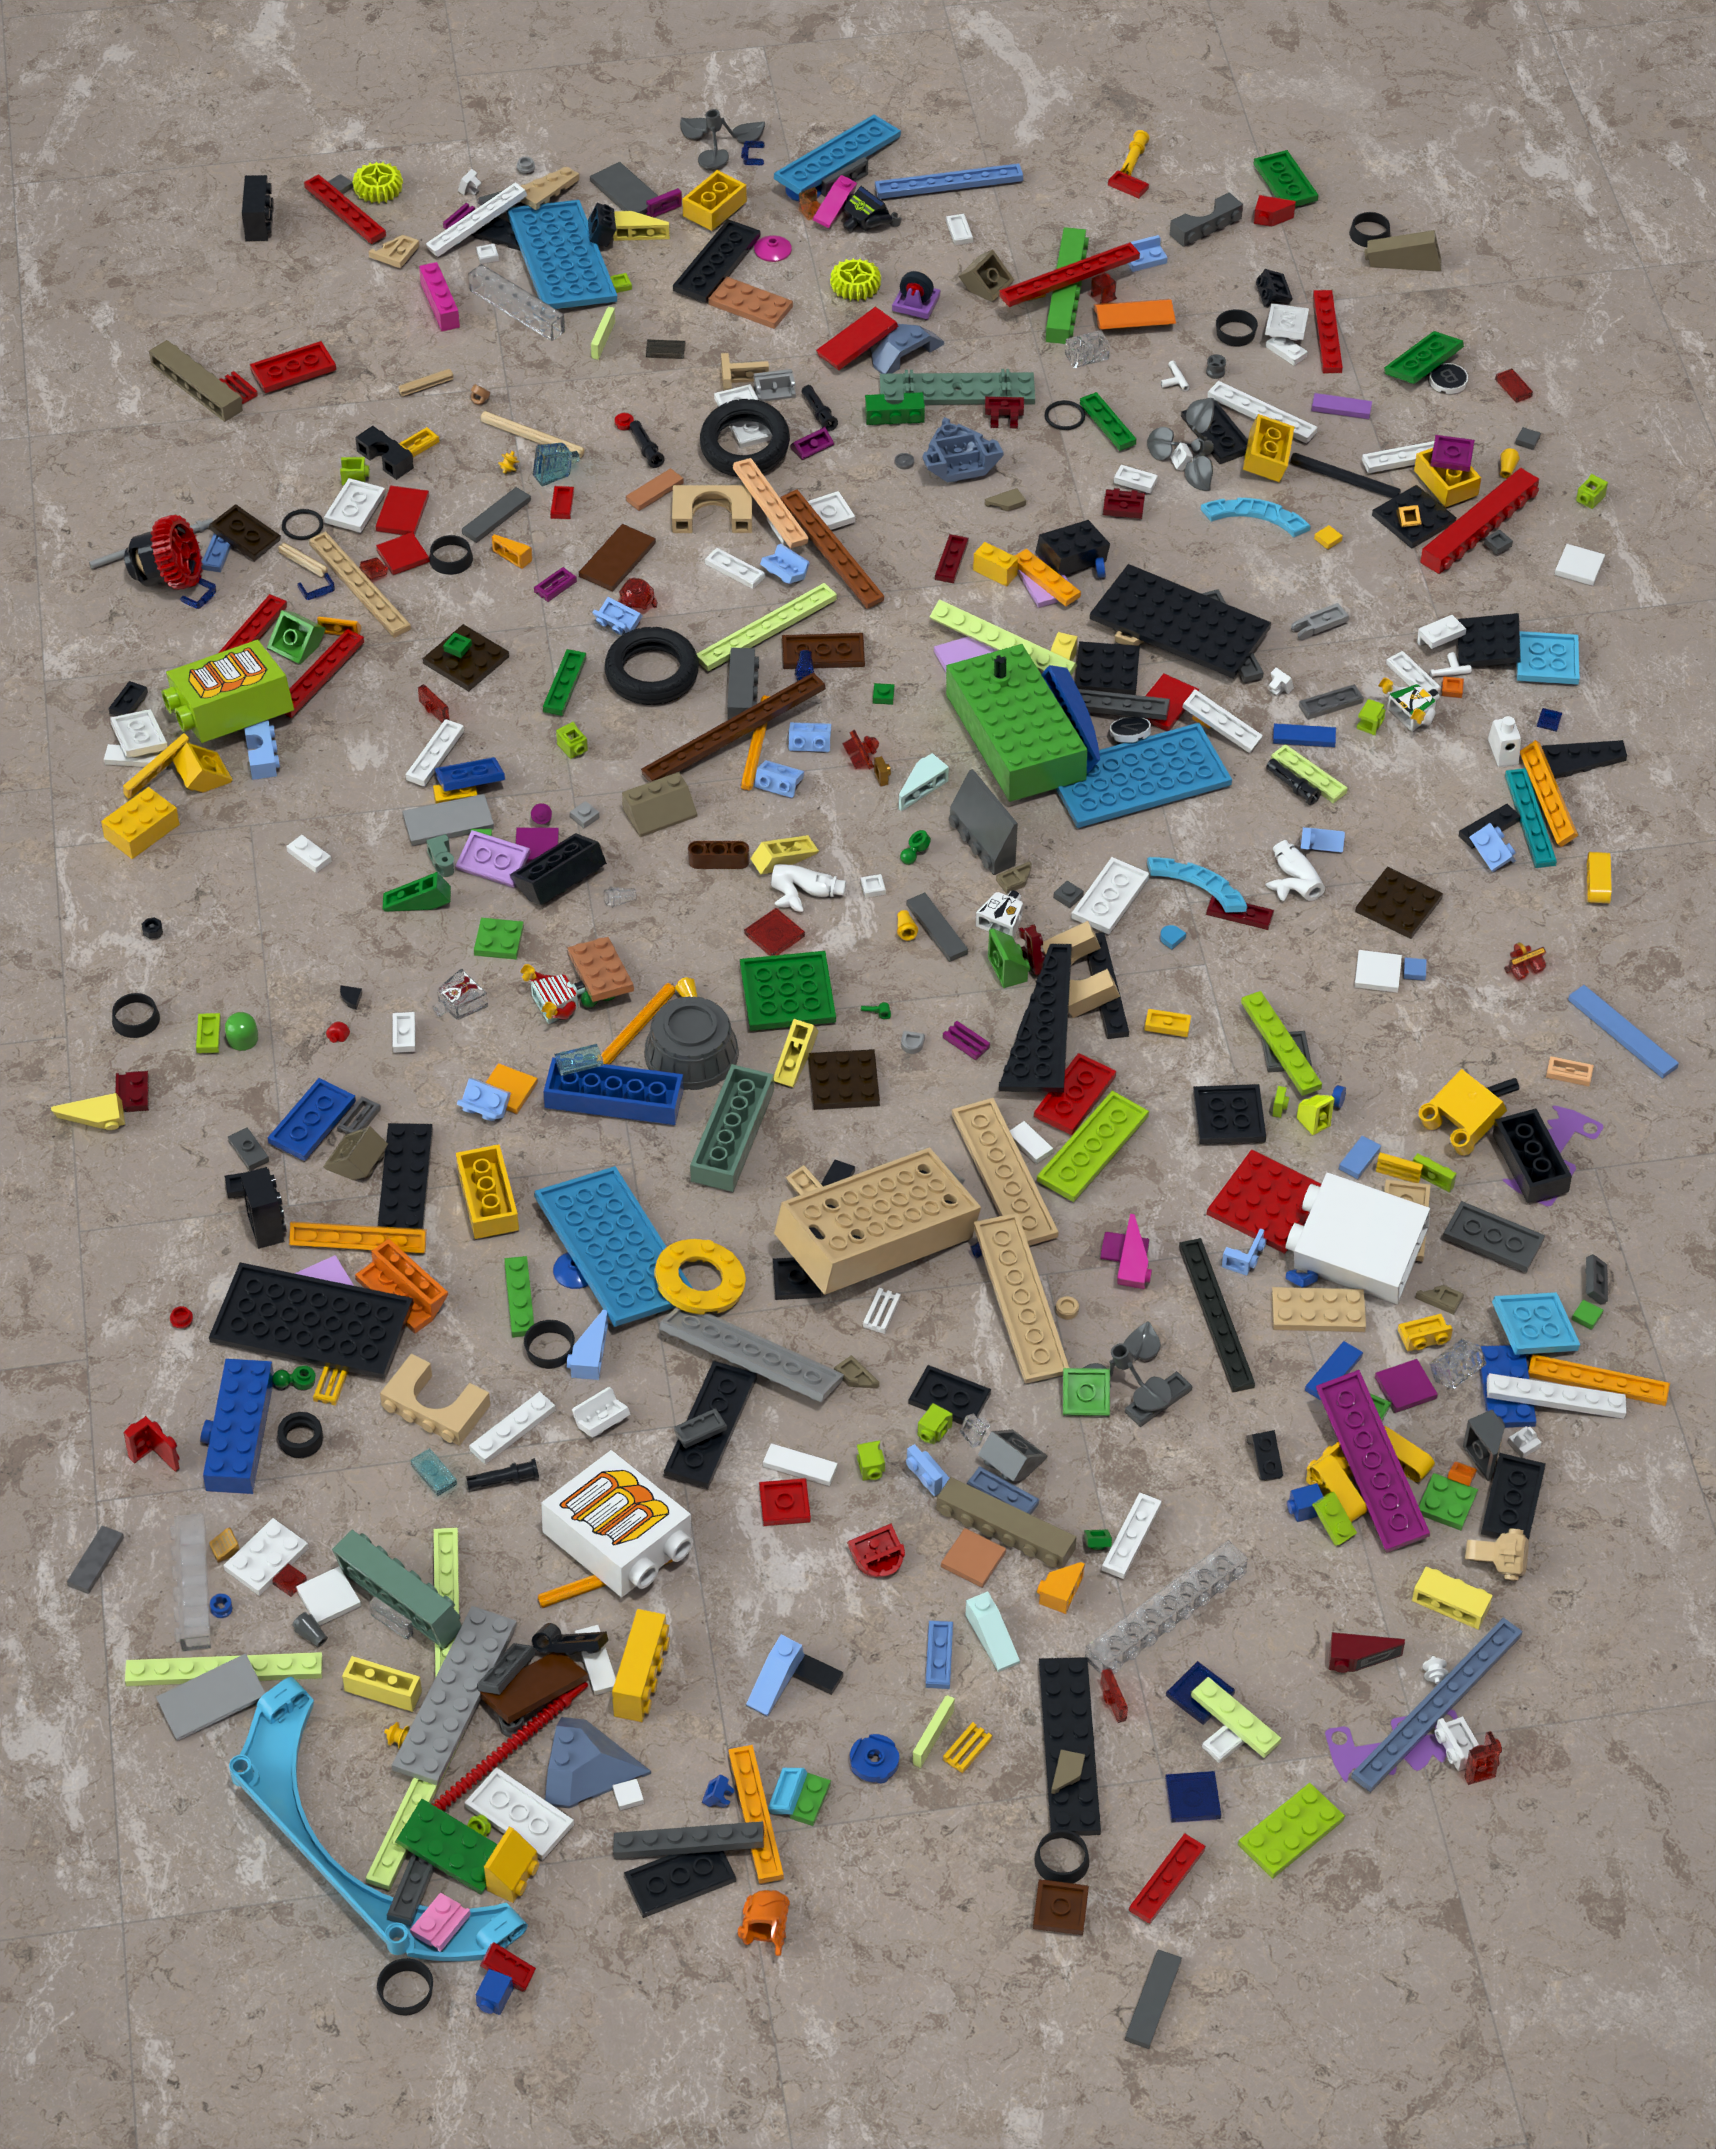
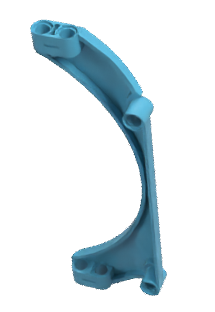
M287 1677L261 1696L257 1702V1708L240 1755L233 1757L229 1763L233 1783L241 1787L365 1920L387 1944V1949L390 1953L394 1955L407 1953L409 1957L433 1961L483 1960L491 1943L495 1942L505 1949L524 1934L528 1924L507 1902L494 1906L470 1908V1917L441 1952L433 1945L429 1946L413 1937L410 1933L411 1927L426 1911L427 1906H419L411 1926L387 1920V1913L394 1897L383 1894L364 1884L338 1864L317 1839L301 1805L297 1781L298 1753L302 1734L313 1708L314 1699L293 1677ZM397 1937L401 1938V1940L394 1941L393 1938Z

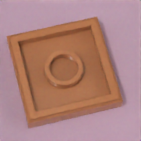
M964 1528L942 1560L941 1567L983 1588L1006 1554V1548Z

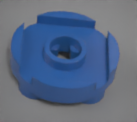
M871 1734L863 1740L862 1738L858 1739L850 1751L851 1770L853 1774L865 1781L880 1784L887 1782L895 1774L899 1766V1752L895 1747V1743L890 1738L880 1734ZM877 1754L880 1761L872 1762L868 1757H873Z

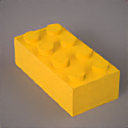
M500 1144L455 1153L457 1170L474 1238L478 1239L518 1231V1213Z
M637 1609L612 1690L614 1717L643 1722L645 1713L649 1714L652 1704L650 1695L656 1692L658 1684L656 1675L657 1672H662L664 1665L662 1655L664 1651H668L670 1637H668L669 1625L666 1624V1614Z

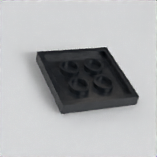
M1418 485L1411 487L1372 510V516L1411 549L1447 529L1457 519V517ZM1418 505L1421 525L1401 527L1396 510L1399 507Z
M1519 613L1458 619L1466 628V634L1458 638L1459 666L1471 665V667L1521 663Z
M1079 641L1075 679L1077 688L1136 695L1140 646Z
M1259 1084L1193 1086L1199 1144L1266 1142V1129Z

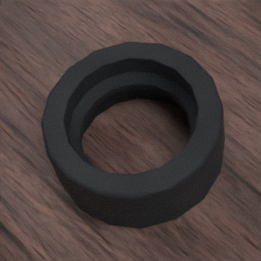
M308 1412L291 1413L283 1418L278 1426L277 1434L280 1447L285 1454L293 1458L311 1456L322 1446V1426L315 1415ZM297 1427H308L314 1431V1436L303 1443H293L287 1440L286 1437L289 1431Z

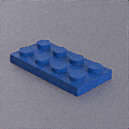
M318 1078L268 1136V1143L306 1161L356 1102L355 1095Z
M1511 1345L1478 1346L1477 1356L1486 1412L1493 1410L1497 1417L1502 1418L1505 1428L1535 1427L1534 1405L1487 1398V1377L1489 1373L1529 1379L1526 1355H1515Z

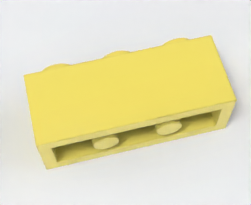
M1425 1567L1414 1588L1412 1601L1479 1630L1490 1609L1493 1595L1483 1589L1470 1586L1460 1579L1449 1577L1437 1569Z
M351 1656L342 1675L346 1692L413 1712L422 1693L419 1676Z

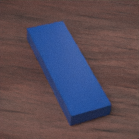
M1274 723L1273 744L1335 747L1336 727Z
M1343 1341L1305 1386V1391L1321 1400L1316 1386L1348 1374L1362 1358L1363 1352Z

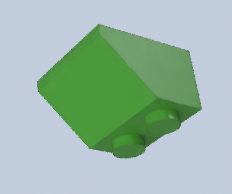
M281 610L267 648L298 664H302L319 647L326 628L295 612Z
M994 928L989 929L988 959L1002 987L1006 988L1028 982L1030 965L1028 960H1024L1022 956L1021 946L1016 944L1012 936Z

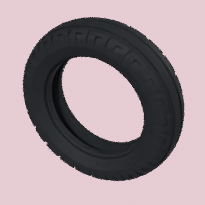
M755 399L732 400L720 405L707 416L700 432V446L706 460L718 471L735 477L739 476L733 469L734 462L749 458L754 461L762 474L771 470L785 456L790 441L789 428L782 414L768 403ZM739 421L758 422L766 426L772 434L771 441L764 449L749 455L729 453L719 445L717 440L724 428Z
M642 627L641 629H634L623 634L611 645L605 659V674L613 690L626 700L643 705H660L680 698L693 686L699 670L698 656L690 641L678 632L662 627ZM646 650L667 652L677 658L680 663V667L674 675L654 682L641 681L631 677L626 673L623 666L632 655Z

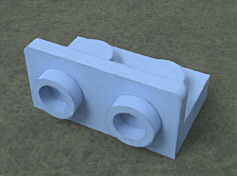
M1159 235L1131 242L1140 252V259L1127 263L1132 272L1167 263L1168 257L1160 246L1161 238Z
M790 722V751H830L831 724Z
M765 760L757 768L754 786L792 798L795 795L796 785L804 777V771Z
M469 1078L463 1099L458 1100L457 1105L462 1106V1110L472 1114L477 1112L482 1114V1118L495 1121V1119L504 1118L511 1093L477 1079Z

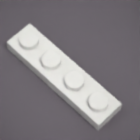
M1434 441L1363 454L1362 462L1368 473L1415 465L1416 453L1433 448Z
M1197 690L1192 692L1182 708L1248 753H1251L1262 739V734Z
M445 719L406 773V780L425 787L435 773L434 769L440 766L463 734L464 726Z
M539 1391L470 1444V1451L486 1465L556 1411L555 1405Z
M1139 1493L1102 1565V1571L1122 1579L1125 1578L1161 1507L1162 1501Z

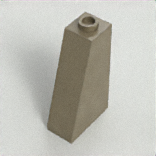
M1435 230L1369 240L1367 249L1364 250L1365 259L1369 260L1370 266L1374 268L1441 271V255Z

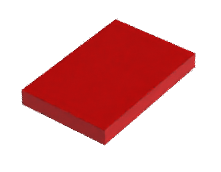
M390 485L375 526L376 531L399 535L413 532L415 535L429 497V491Z
M1163 673L1146 696L1170 699L1167 720L1145 719L1158 728L1170 731L1186 711L1182 708L1184 702L1194 690L1199 692V689Z

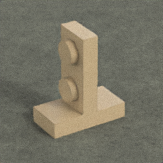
M721 353L724 391L732 389V383L754 382V373L769 372L768 361L730 363L729 353Z

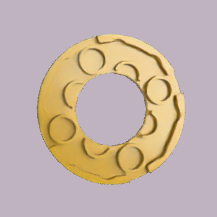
M686 1239L669 1245L659 1255L654 1270V1278H656L658 1283V1290L668 1302L681 1310L700 1315L717 1311L718 1314L732 1308L740 1300L746 1282L743 1266L733 1252L711 1240ZM703 1260L702 1262L704 1263L706 1261L710 1262L720 1271L722 1282L717 1288L709 1291L692 1289L683 1283L679 1277L680 1266L686 1261L695 1262Z

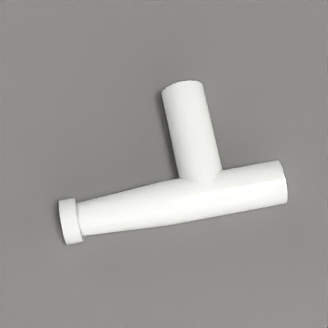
M1170 361L1168 365L1175 377L1161 380L1162 388L1179 384L1183 391H1188L1190 387L1177 367L1176 362Z
M1451 652L1447 655L1451 667L1438 670L1431 669L1430 677L1468 674L1472 671L1471 665L1459 666L1455 653Z

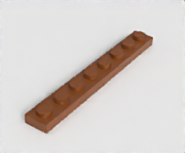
M798 489L781 496L780 499L803 531L863 605L869 609L883 602V593Z

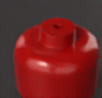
M340 1021L332 1023L326 1031V1037L332 1043L337 1041L344 1042L350 1034L349 1027Z

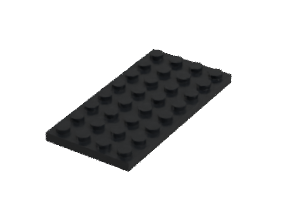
M1130 564L1124 568L1090 612L1089 618L1233 679L1271 628V622Z
M240 1262L209 1335V1340L211 1343L385 1379L414 1301L411 1297Z

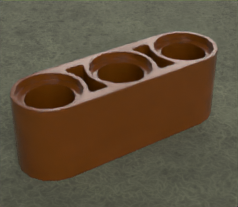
M693 841L688 845V863L694 869H744L750 863L749 845L744 841Z

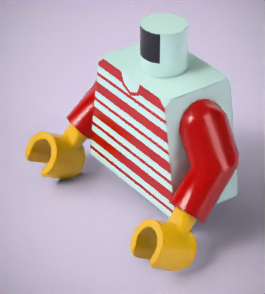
M525 964L520 970L523 973L522 978L524 981H532V997L548 1024L559 1019L567 1020L577 1010V996L582 995L586 991L582 981L570 984L566 975H544L536 972L534 967L529 964Z

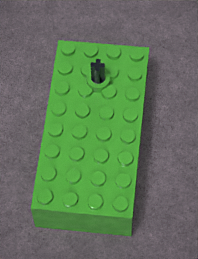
M1023 644L946 665V695L1009 802L1056 789L1059 786L1063 787L1086 780L1087 748Z

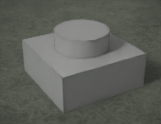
M585 801L570 811V818L582 828H586L599 819L600 814Z

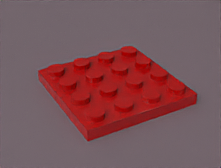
M1251 1149L1208 1207L1206 1215L1254 1239L1259 1229H1264L1263 1238L1267 1239L1266 1245L1286 1254L1288 1251L1286 1243L1293 1224L1297 1223L1305 1226L1310 1212L1302 1210L1303 1201L1310 1184L1319 1187L1322 1184Z

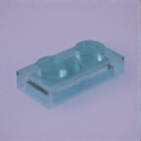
M597 1044L554 1054L560 1076L603 1066V1058Z
M430 1448L410 1460L411 1466L437 1497L457 1485V1479Z

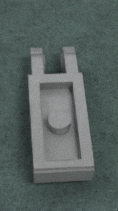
M1337 603L1308 614L1298 621H1294L1291 629L1294 632L1299 631V639L1305 640L1313 634L1315 635L1348 622L1349 615Z

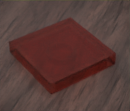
M777 908L744 929V934L769 956L779 955L805 937V931Z

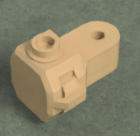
M1509 1529V1533H1502L1496 1542L1467 1540L1465 1560L1494 1563L1498 1572L1504 1574V1579L1519 1581V1576L1526 1574L1529 1540L1523 1535V1530Z

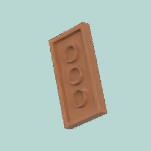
M726 277L708 298V305L775 329L792 309L793 301Z
M609 937L598 938L567 947L568 955L592 1002L634 991L633 982Z

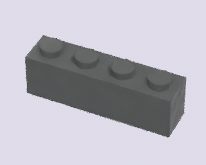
M731 648L727 707L728 720L757 704V701H754V699H758V686H754V684H758L759 672L755 671V669H759V657L755 656V648Z

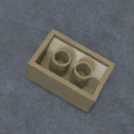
M680 772L622 792L623 810L640 837L697 817L688 785Z

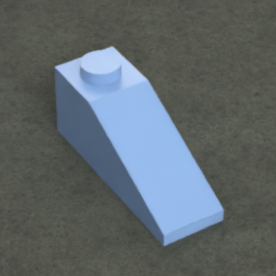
M606 1310L601 1311L574 1344L572 1354H568L567 1368H571V1378L599 1380L608 1329Z
M782 1634L780 1635L769 1653L746 1703L748 1707L768 1717L804 1657L801 1644Z

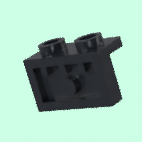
M1264 269L1261 275L1258 276L1256 286L1264 307H1269L1273 300L1279 303L1290 304L1293 298L1283 273Z

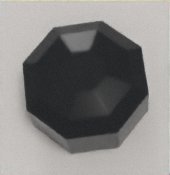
M155 917L147 918L141 924L143 936L149 939L158 938L163 933L161 920Z

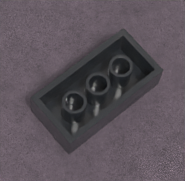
M1537 1108L1495 1119L1493 1137L1527 1204L1568 1193L1572 1175Z

